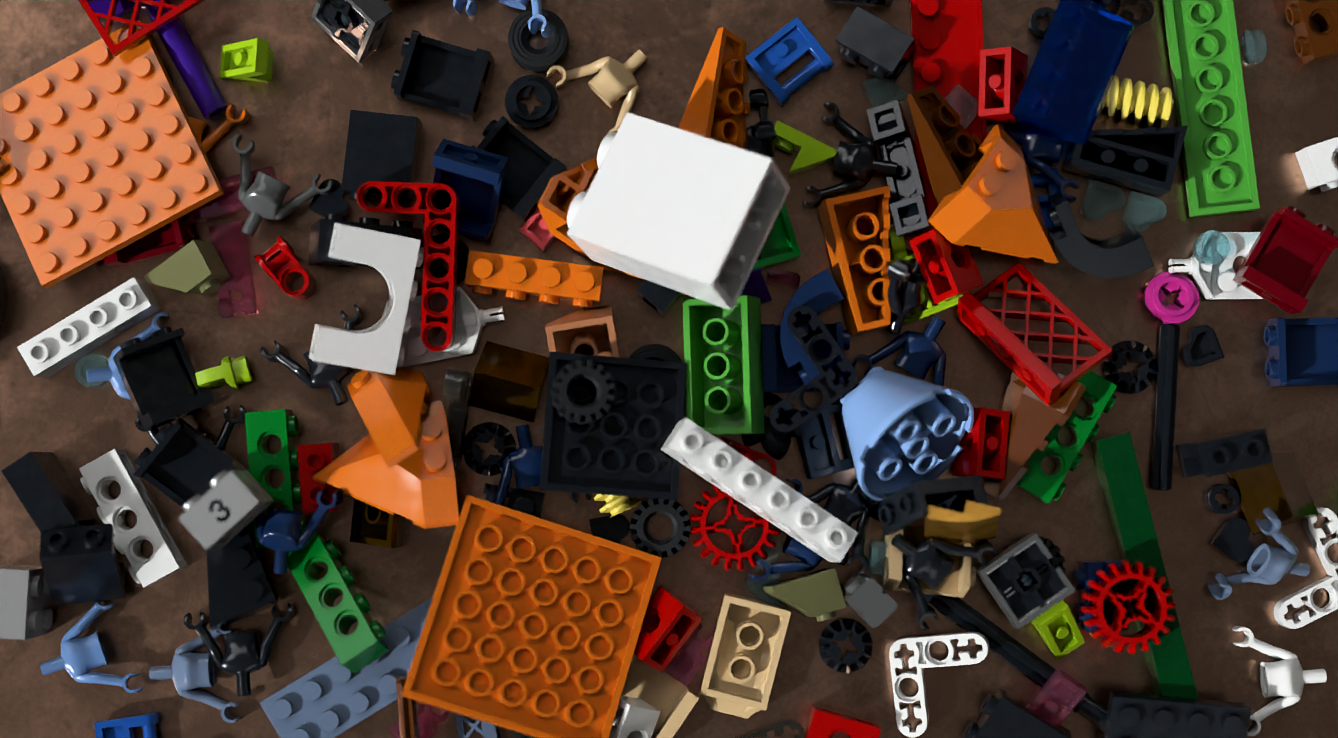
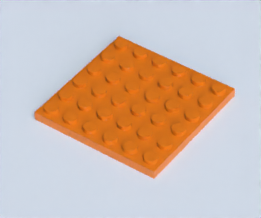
M125 25L110 33L115 44L127 38L130 25ZM136 27V31H135V32H137L138 30H140L141 27ZM150 35L117 56L111 53L103 38L0 93V156L9 165L0 174V194L39 282L45 288H50L224 194Z
M466 495L401 696L535 738H609L662 558Z

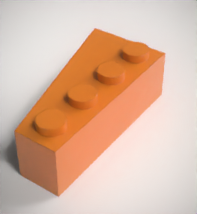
M890 185L826 199L818 206L836 284L844 297L841 305L849 336L882 329L890 325V306L887 295L890 282L887 275L890 262Z

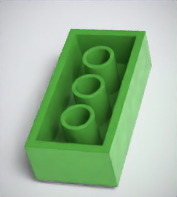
M748 295L739 296L733 311L697 298L683 299L684 363H687L685 382L686 418L712 435L763 434L764 403L760 298Z

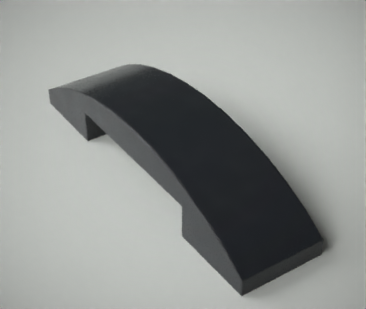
M897 99L867 109L873 140L878 144L881 160L898 163L896 176L885 174L888 186L890 185L892 203L889 205L897 236L901 237L930 228L931 223L928 222L930 214L923 176L900 101Z

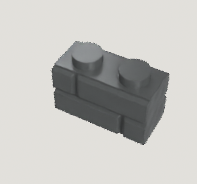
M854 573L841 586L844 589L842 593L846 603L872 628L879 627L897 609L898 604L867 574L858 575Z

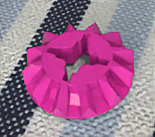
M1177 272L1158 274L1149 282L1144 291V306L1148 307L1152 317L1158 318L1164 324L1177 323L1179 325L1190 319L1199 305V293L1195 284L1188 277ZM1179 290L1180 293L1175 300L1178 306L1171 303L1169 306L1166 305L1164 307L1163 304L1166 299L1164 292L1171 295Z

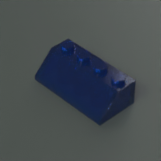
M1060 0L1012 112L1023 132L1086 145L1131 37L1134 25L1094 1Z

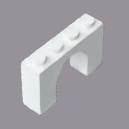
M334 223L328 257L370 265L378 270L388 285L389 304L383 317L373 326L363 330H347L315 324L309 353L311 360L395 375L396 367L401 368L404 359V348L400 347L402 335L408 333L411 323V314H407L409 300L414 301L417 292V281L413 280L415 268L420 267L423 261L424 247H420L421 240Z

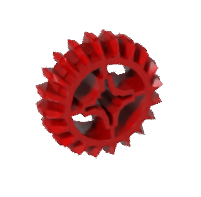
M713 485L717 495L712 497L709 492L704 491L702 495L708 500V503L704 506L696 501L694 504L697 509L702 510L701 516L696 514L690 515V520L700 522V527H692L690 533H701L702 537L693 542L694 546L699 547L705 543L707 548L702 551L701 556L706 558L713 552L715 554L711 563L713 566H717L721 558L726 559L724 569L728 571L731 569L732 561H737L739 571L744 570L743 560L749 559L752 567L757 566L753 556L759 553L761 558L766 560L768 555L762 548L764 545L775 549L776 544L768 540L769 534L780 536V530L771 529V523L761 516L745 517L741 515L737 500ZM726 499V517L721 521L707 524L709 514L714 506ZM733 507L739 521H744L745 523L753 522V524L745 525L744 530L740 529L742 532L738 534V543H736V537L731 529L717 528L718 526L726 525L727 521L730 522L729 518L733 516ZM764 526L758 543L750 550L744 552L743 536L745 532L752 528ZM709 534H728L732 541L734 554L718 549L711 541Z
M1122 560L1120 571L1115 563H1109V575L1099 569L1096 571V575L1101 581L1097 583L1096 581L1088 580L1087 585L1094 589L1093 593H1082V598L1091 600L1090 605L1081 606V612L1092 614L1091 617L1083 621L1084 625L1088 627L1097 625L1090 635L1095 639L1103 635L1101 645L1108 648L1113 643V650L1117 653H1121L1126 646L1129 654H1135L1137 644L1142 651H1149L1148 639L1154 644L1159 645L1161 639L1157 633L1161 632L1167 635L1170 633L1169 628L1163 625L1165 620L1170 622L1176 620L1175 616L1167 614V609L1176 608V602L1166 601V597L1171 596L1174 591L1172 588L1161 589L1167 579L1164 576L1154 578L1156 574L1154 567L1149 566L1144 571L1143 562L1136 561L1131 569L1130 562ZM1125 579L1138 580L1134 587L1130 586L1123 594L1110 589L1114 584ZM1147 588L1153 599V614H1150L1144 606ZM1104 598L1113 608L1110 626H1108L1103 614ZM1116 599L1131 602L1130 605L1140 615L1126 612V608L1122 606L1123 604ZM1134 620L1146 624L1142 630L1134 634L1119 635L1122 627L1127 628Z

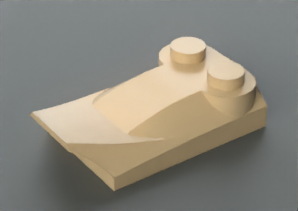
M724 594L700 689V694L705 697L710 710L746 719L758 711H766L791 615L790 609L742 595Z

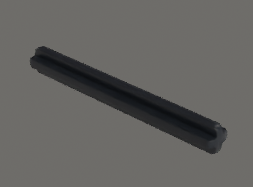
M1163 324L1159 328L1151 488L1160 491H1168L1172 487L1180 327L1175 324Z

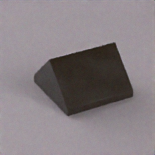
M486 341L474 371L469 406L534 423L548 374L549 357Z
M1294 452L1271 453L1272 463L1228 473L1233 487L1239 493V503L1252 536L1263 533L1255 521L1267 518L1263 512L1267 507L1272 508L1282 523L1281 527L1319 515Z
M354 498L350 542L387 548L403 546L405 517L396 513L392 515Z

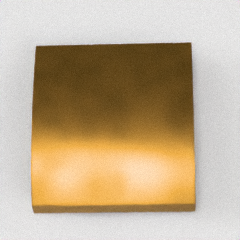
M967 500L964 513L929 505V513L925 518L924 540L929 537H936L953 544H967L995 538L1002 508Z

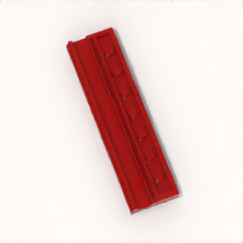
M909 0L910 36L915 39L916 51L911 57L912 93L934 86L959 114V124L970 136L975 133L983 142L987 137L986 120L978 116L980 50H984L982 0ZM913 121L914 146L923 176L931 217L938 205L934 199Z

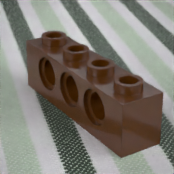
M1286 0V18L1288 23L1293 25L1296 36L1294 47L1296 54L1302 57L1303 65L1338 57V0ZM1311 19H1316L1320 22L1322 32H1317L1312 28Z

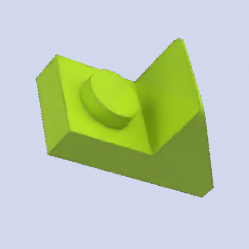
M254 38L223 45L221 48L219 79L270 82L272 80L274 52L272 49H269V40Z
M778 120L774 126L776 132L774 145L788 153H792L793 150L799 152L788 176L830 163L838 151Z
M1064 600L1031 621L1057 661L1085 643L1072 612Z

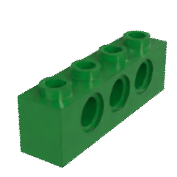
M1092 371L1076 381L1086 387L1081 398L1085 399L1089 404L1088 414L1082 417L1077 414L1074 408L1063 426L1056 424L1045 437L1049 442L1043 451L1038 450L1027 460L1029 463L1028 470L1015 485V487L1042 503L1050 504L1052 499L1057 501L1066 486V483L1062 482L1069 470L1073 472L1077 468L1083 457L1080 450L1085 441L1091 442L1100 427L1096 423L1102 412L1107 413L1116 400L1117 396L1113 393L1117 386ZM1063 427L1070 429L1073 435L1071 443L1067 446L1062 445L1058 440V433ZM1046 456L1052 457L1056 463V469L1051 475H1046L1041 469V462Z
M289 409L246 412L245 425L249 473L274 500L263 511L265 516L267 517V509H273L278 502L284 504L287 510L300 511L299 503H302L300 483L297 480V470L299 469L298 451L295 449L294 436H298L299 433L297 416H292V410ZM273 435H277L282 442L281 449L276 454H272L267 447V442ZM275 469H280L284 474V482L278 488L274 487L270 482V475ZM302 517L301 520V529L303 533L306 527L305 517ZM254 519L253 528L255 548H265V546L260 544L258 540L256 522Z
M315 533L305 548L289 552L288 567L340 663L355 674L389 651L383 640L387 637V634L377 620L373 621L368 612L372 610V607L361 592L357 594L353 586L357 582L356 578L346 565L342 567L338 560L342 554L332 539L326 541L318 533ZM328 568L327 574L322 579H319L321 572ZM343 595L342 601L337 606H334L335 600ZM358 622L357 629L349 634L350 627Z

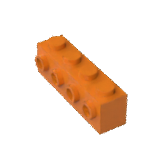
M469 250L464 284L469 288H473L472 293L492 296L493 291L506 292L505 297L511 299L526 300V295L539 296V302L559 304V300L563 299L573 301L572 306L592 308L593 303L601 304L605 270L604 267Z

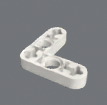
M1316 507L1318 516L1327 518V521L1323 523L1326 533H1335L1336 537L1326 538L1321 542L1320 538H1325L1326 535L1321 528H1314L1313 523L1317 521V517L1302 521L1304 530L1328 576L1282 598L1276 603L1273 612L1274 618L1283 627L1291 629L1301 628L1338 609V572L1335 570L1338 568V562L1331 561L1327 554L1329 546L1333 543H1338V518L1328 508ZM1323 588L1329 593L1330 598L1326 606L1319 608L1313 602V594L1318 589ZM1288 605L1293 608L1306 605L1311 611L1310 614L1305 609L1294 614L1296 620L1294 621L1284 617L1288 612Z
M972 631L899 638L892 644L889 658L898 729L903 735L912 738L918 737L925 732L929 725L924 668L980 663L989 652V642L983 634ZM972 638L975 639L976 644L983 647V650L977 652V657H972L970 651H960L958 653L960 659H954L955 645L952 639H958L957 646H966ZM935 641L944 642L949 649L947 658L943 660L933 658L930 653L931 644ZM902 644H907L908 650H914V655L908 661L909 668L916 666L917 672L906 671L901 674L898 673V668L903 669L905 667L904 658L897 656V651L902 649ZM908 677L918 683L919 689L915 696H906L902 693L900 689L902 679ZM920 700L921 706H914V715L916 718H921L922 723H919L916 730H913L911 724H905L904 719L910 716L909 706L903 708L902 702L913 703Z

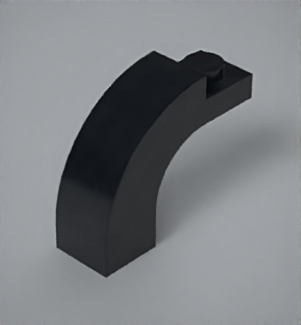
M1060 191L1047 197L1051 208L1046 211L1054 229L1049 231V236L1059 252L1077 269L1097 277L1121 278L1137 274L1154 266L1143 236L1134 227L1109 238L1096 239L1088 237L1081 233L1069 202Z

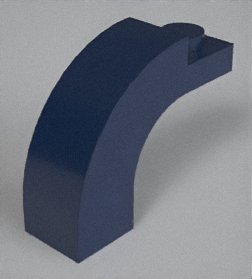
M828 269L806 281L794 293L783 312L779 326V348L786 369H789L799 363L802 369L798 370L797 373L803 385L820 373L787 326V318L789 312L797 306H808L819 315L844 299ZM798 312L795 314L797 320L793 325L796 329L802 327L807 332L808 336L802 337L804 343L807 344L809 342L810 330L808 322L812 318L809 314L803 316ZM812 387L813 390H814V392H817V391L820 390V389H818V388H816V387Z

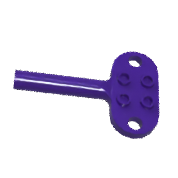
M94 0L89 2L95 12L108 15L111 0ZM118 0L115 17H122L131 13L134 10L135 2ZM142 4L141 9L147 13L150 21L156 20L159 7ZM165 9L164 14L167 13V12L170 11V10H169V9ZM178 17L158 29L157 33L204 119H212L224 113L228 105L180 18Z

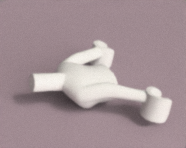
M1237 625L1232 630L1243 631L1245 638L1241 642H1233L1234 645L1239 647L1249 646L1268 656L1282 659L1277 662L1260 663V684L1263 696L1265 698L1273 696L1283 697L1273 700L1250 715L1252 726L1248 730L1247 736H1255L1261 730L1260 721L1283 708L1299 702L1304 684L1326 682L1327 675L1325 669L1303 670L1296 654L1256 639L1251 629Z

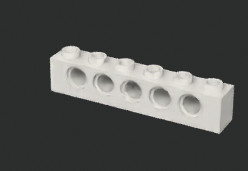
M688 418L678 421L660 449L829 562H841L858 534L857 531Z

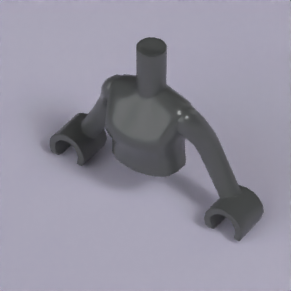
M238 134L233 138V148L240 154L238 199L250 211L241 230L242 232L253 237L263 218L280 220L315 195H327L333 190L334 184L332 179L326 188L318 189L317 183L321 178V174L318 173L312 178V186L282 206L284 197L291 187L258 171L255 181L251 185L250 154L255 151V142L251 140L249 146L245 150L239 149V143L242 140V135Z

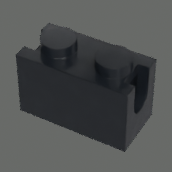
M858 6L836 38V43L840 44L838 47L839 55L843 59L854 65L859 62L868 67L867 71L875 78L882 81L887 78L894 83L916 51L915 39Z

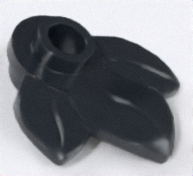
M773 393L763 394L764 409L768 405L775 406L783 399ZM783 407L777 410L779 417L775 419L777 424L785 423L787 426L792 425L791 414L799 412V410L791 408L786 411ZM764 414L763 434H741L744 445L752 446L761 442L768 455L781 460L789 449L791 437H796L795 429L790 432L776 430L771 424L770 417Z

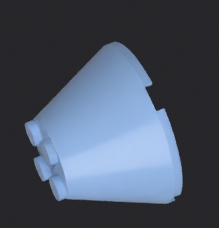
M881 366L872 368L865 378L860 380L851 391L840 398V403L843 405V421L859 486L867 496L876 501H882L914 481L935 480L962 451L963 448L959 443L965 431L968 433L972 431L974 423L973 406L961 392L884 370Z

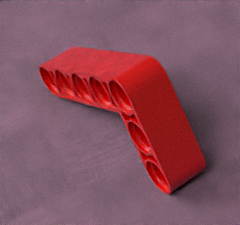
M370 181L362 184L357 191L356 197L359 206L365 211L376 214L425 215L421 339L423 345L430 351L439 352L450 348L455 340L459 195L450 186L439 183ZM378 188L382 192V201L378 206L371 207L366 201L367 193L371 189ZM409 189L414 190L417 195L415 205L411 208H404L400 203L401 194ZM440 191H448L451 195L450 205L441 210L436 208L434 204L435 195ZM444 224L450 230V237L447 242L438 244L433 238V231L437 226ZM443 258L449 264V271L443 278H437L432 272V264L437 259ZM439 292L443 293L448 299L447 308L442 312L435 311L431 306V298ZM436 326L443 328L447 334L446 342L441 346L433 344L430 340V332Z

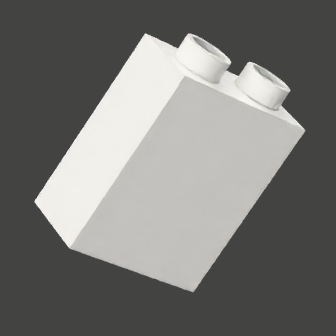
M627 112L617 133H608L599 146L597 153V166L599 170L588 192H580L571 202L567 214V225L569 228L567 235L593 261L733 311L791 189L771 158Z

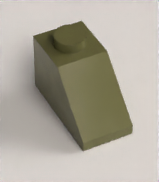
M192 240L146 274L144 279L147 283L186 293L207 296L218 291L221 287L220 284L228 279L230 275L213 243Z
M824 568L763 586L766 595L804 617H816L817 621L834 618L837 616L836 610L846 608L835 568Z

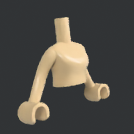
M638 50L624 64L607 56L588 65L567 71L563 67L556 65L547 71V79L554 73H561L563 78L556 84V88H562L568 80L599 72L587 84L610 108L620 98L627 95L622 104L615 128L608 132L617 133L626 113H631L638 96L639 86L633 73L648 58L641 50Z

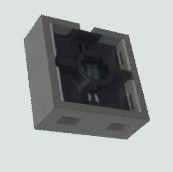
M317 0L310 18L359 63L377 49L393 10L384 0Z
M1034 532L1029 533L989 560L987 565H982L976 569L977 574L1012 626L1018 630L1076 591L1061 568L1052 566L1049 559L1053 556L1038 534Z

